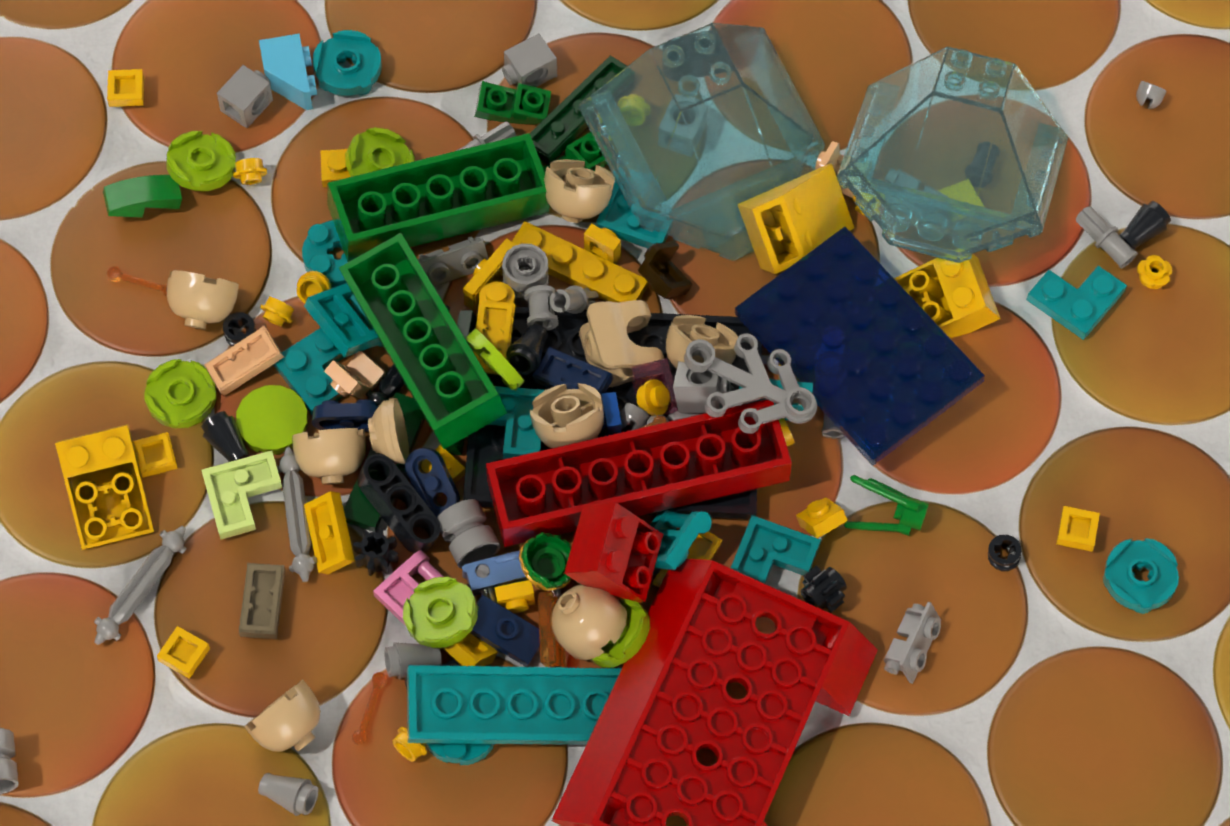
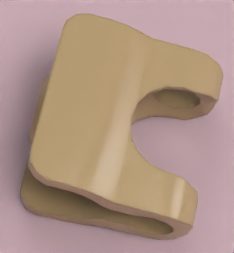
M633 300L619 303L606 301L593 303L588 307L586 314L589 323L582 325L579 336L587 363L612 373L613 381L609 387L619 386L630 381L652 378L664 370L666 362L660 349L638 346L627 335L628 333L641 330L649 323L651 313L645 301Z

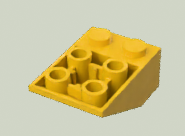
M831 163L737 204L760 269L773 274L808 260L854 229Z
M964 245L869 290L873 301L879 299L891 300V315L902 318L912 327V333L904 341L891 347L893 353L966 335L1001 319L979 259Z
M128 424L55 443L82 550L154 532Z

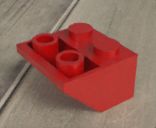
M616 502L583 505L564 574L583 586L598 588L609 592L613 596L635 602H645L663 533Z

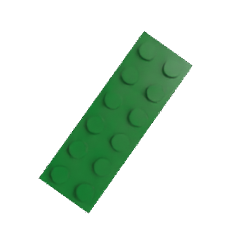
M530 133L328 182L327 205L347 262L399 233H402L410 247L548 213L550 208L546 201L545 171Z
M402 233L339 267L349 289L443 449L507 414L498 392Z

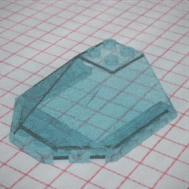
M710 23L650 48L578 106L639 227L651 232L656 230L667 233V235L673 237V240L698 249L700 247L720 253L719 256L732 261L754 252L737 204L816 170L815 166L818 156L825 148L822 137L763 27Z
M947 46L868 86L837 175V180L844 189L849 188L856 197L855 203L870 221H876L883 230V238L889 245L960 263L971 259L973 253L984 249L992 252L1012 245L1013 240L1021 236L1028 235L1031 238L1042 233L1068 136L1015 63Z

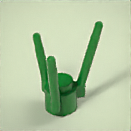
M856 475L850 477L853 483L898 503L893 518L900 521L899 524L846 521L844 523L845 528L899 532L908 536L911 528L920 531L929 503L907 496L872 478L864 480Z

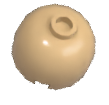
M555 160L550 163V168L547 166L545 172L546 201L554 211L561 214L562 218L568 222L579 223L583 219L592 218L602 213L609 204L615 182V177L610 171L596 165L595 171L584 168L585 161Z
M173 270L172 272L170 271L167 283L168 304L174 314L185 318V326L205 329L206 323H219L232 312L237 299L239 284L217 278V280L207 278L203 274Z
M676 316L667 332V358L677 369L678 361L684 362V354L688 345L694 340L701 339L712 344L715 349L716 358L732 365L736 357L734 345L738 336L734 331L717 322L716 328L705 325L706 318L701 316ZM699 355L692 357L696 362H704V359Z
M577 383L579 389L567 390L566 384L547 389L535 397L532 402L534 409L530 410L531 421L536 435L547 447L556 448L598 438L604 425V410L601 394L594 387Z
M365 429L319 430V433H314V436H308V432L292 436L296 463L301 471L308 476L321 478L322 485L344 483L343 476L354 473L362 465L365 457Z
M580 584L563 593L557 600L551 614L550 623L554 637L563 649L575 659L589 660L605 653L601 648L610 640L615 644L620 638L626 626L627 611L617 596H613L609 592Z
M301 680L265 708L259 716L249 721L244 728L256 742L270 751L282 752L292 746L299 751L315 738L311 731L319 723L321 713L319 702L306 682Z

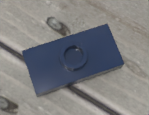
M551 347L548 348L540 362L539 368L532 375L534 382L547 388L566 384L567 390L579 389L577 383L594 387L600 394L606 393L613 381L612 373Z
M482 595L477 602L478 618L470 634L523 666H528L546 633Z

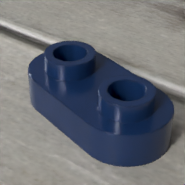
M358 400L356 403L323 401L320 405L313 408L312 425L319 430L358 428V430L365 429V432L369 431L368 419L372 418L378 406L376 402L371 400Z
M420 448L409 454L405 463L407 476L413 488L436 517L448 507L460 502L459 492L439 452L432 448ZM425 459L429 460L432 464V469L429 473L424 472L421 467ZM440 492L447 496V503L444 506L437 502V495Z

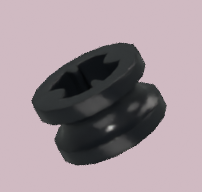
M243 312L230 314L223 323L224 336L230 346H234L256 331L253 318ZM243 325L245 326V334L239 332L236 335H234V327L240 329L243 327Z
M1010 535L996 536L988 547V560L990 564L1000 571L1015 569L1021 559L1022 551L1019 541ZM1002 546L1009 547V553L1014 552V554H1009L1007 559L999 558V551H1001Z

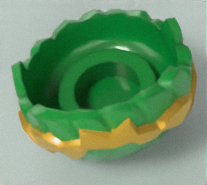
M545 532L538 534L536 538L527 540L522 545L519 553V562L526 578L535 587L545 591L565 587L572 580V578L564 574L572 547L570 543L566 540H561L559 535L545 534Z

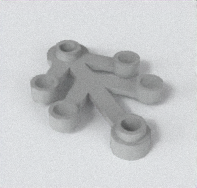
M741 334L734 345L735 353L739 357L744 358L750 373L716 358L715 349L708 341L698 339L688 345L684 354V362L690 370L694 372H704L707 370L743 387L723 394L720 392L710 394L705 403V411L711 417H721L728 408L763 398L776 404L758 411L753 408L742 411L738 420V426L744 433H755L761 424L786 418L793 423L803 424L814 417L817 411L816 399L809 390L799 387L790 366L791 357L785 350H774L767 361L768 369L772 373L779 375L783 387L781 389L771 384L757 350L758 341L751 334ZM747 342L751 345L752 349L745 350L741 347L740 343ZM699 355L704 359V362H696L692 357ZM780 358L784 361L785 365L778 366L774 363L773 359ZM718 401L722 404L723 408L716 409L712 407L711 402ZM798 403L802 405L804 410L798 411L792 407V404ZM752 417L756 424L749 425L744 421V418Z

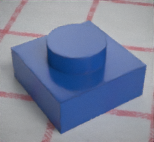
M616 392L601 394L604 410V425L602 429L605 430V435L621 433L622 424Z

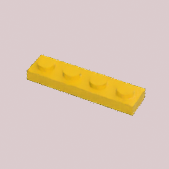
M526 221L523 222L512 240L516 245L523 243L540 247L548 259L549 275L572 286L576 285L582 288H589L590 291H596L599 296L598 298L601 300L618 303L640 300L648 287V281L644 277Z

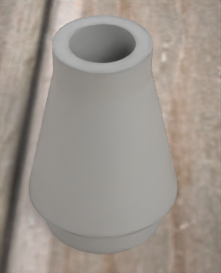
M396 642L393 643L392 647H385V665L389 677L397 676L399 680L407 677L408 665L435 666L441 664L440 648Z
M266 773L262 777L258 788L260 795L268 797L295 816L300 814L308 815L313 810L318 798V787L312 785L309 779Z

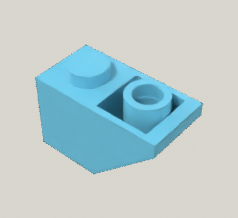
M300 33L259 40L264 73L271 83V90L305 110L313 109L311 96L317 95L314 75L307 76L306 67L312 66L309 46L302 47Z

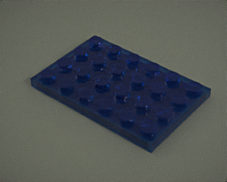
M843 227L735 307V315L770 353L777 349H782L789 353L791 357L790 366L797 382L813 383L812 394L816 399L817 405L872 466L984 382L985 375L846 227ZM775 358L782 366L785 365L782 359Z

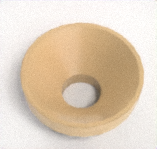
M391 398L383 401L374 412L372 418L368 419L370 442L373 451L389 457L396 465L405 464L409 456L406 423L398 399Z

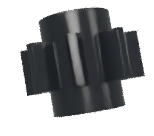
M380 528L378 532L372 533L364 530V538L361 543H353L354 552L359 554L355 557L356 566L361 567L365 565L369 576H372L374 572L380 571L388 574L390 562L399 561L398 553L393 550L397 546L396 538L391 537L387 539L384 536L383 528Z
M815 566L803 576L805 580L802 583L805 587L801 589V595L807 603L820 609L826 607L830 613L844 603L843 598L845 595L842 592L847 589V586L841 575L832 567L821 571L818 566Z

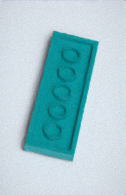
M408 665V743L587 745L622 668Z

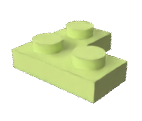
M272 450L201 470L220 540L256 530L248 497L282 488Z

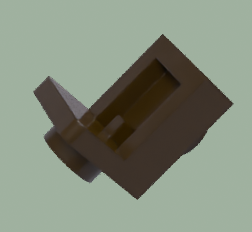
M675 241L653 244L645 252V260L638 269V272L651 284L653 291L664 299L686 295L693 285L671 262L672 257L679 248Z

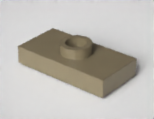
M247 563L239 625L240 637L277 639L285 578L284 565Z

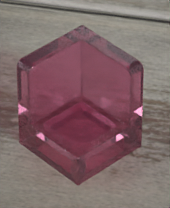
M667 358L632 367V384L635 395H637L639 387L646 381L660 380L667 388L670 397L668 408L662 415L678 411L673 390L674 381Z

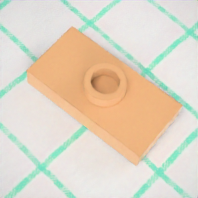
M263 326L204 364L221 394L225 396L284 358L267 328Z

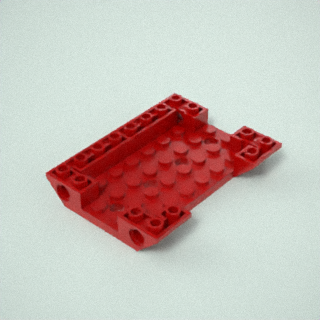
M686 559L675 570L668 569L648 612L650 630L646 641L638 653L624 663L554 813L552 822L561 826H666V820L669 817L679 816L685 820L687 826H768L764 822L765 816L815 701L850 716L878 651L851 622L713 560ZM762 617L769 618L774 622L776 630L770 634L761 633L757 629L755 621ZM732 682L740 683L745 687L747 695L742 699H733L728 695L726 686ZM703 748L710 749L716 754L717 762L712 766H704L697 760L696 752Z

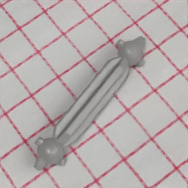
M287 447L277 469L279 473L283 472L285 474L282 487L290 549L295 555L289 569L292 573L296 572L299 574L303 582H308L314 564L317 563V558L309 555L311 537L304 509L306 499L303 478L298 473L300 467L296 463L292 449Z
M180 526L175 531L166 532L163 530L160 533L162 546L150 553L111 605L108 618L101 619L97 617L95 619L97 635L94 642L97 645L113 638L116 641L120 639L121 634L118 633V625L128 621L170 565L172 554L178 551L181 554L185 552L187 548L183 546V537L186 530L184 526Z

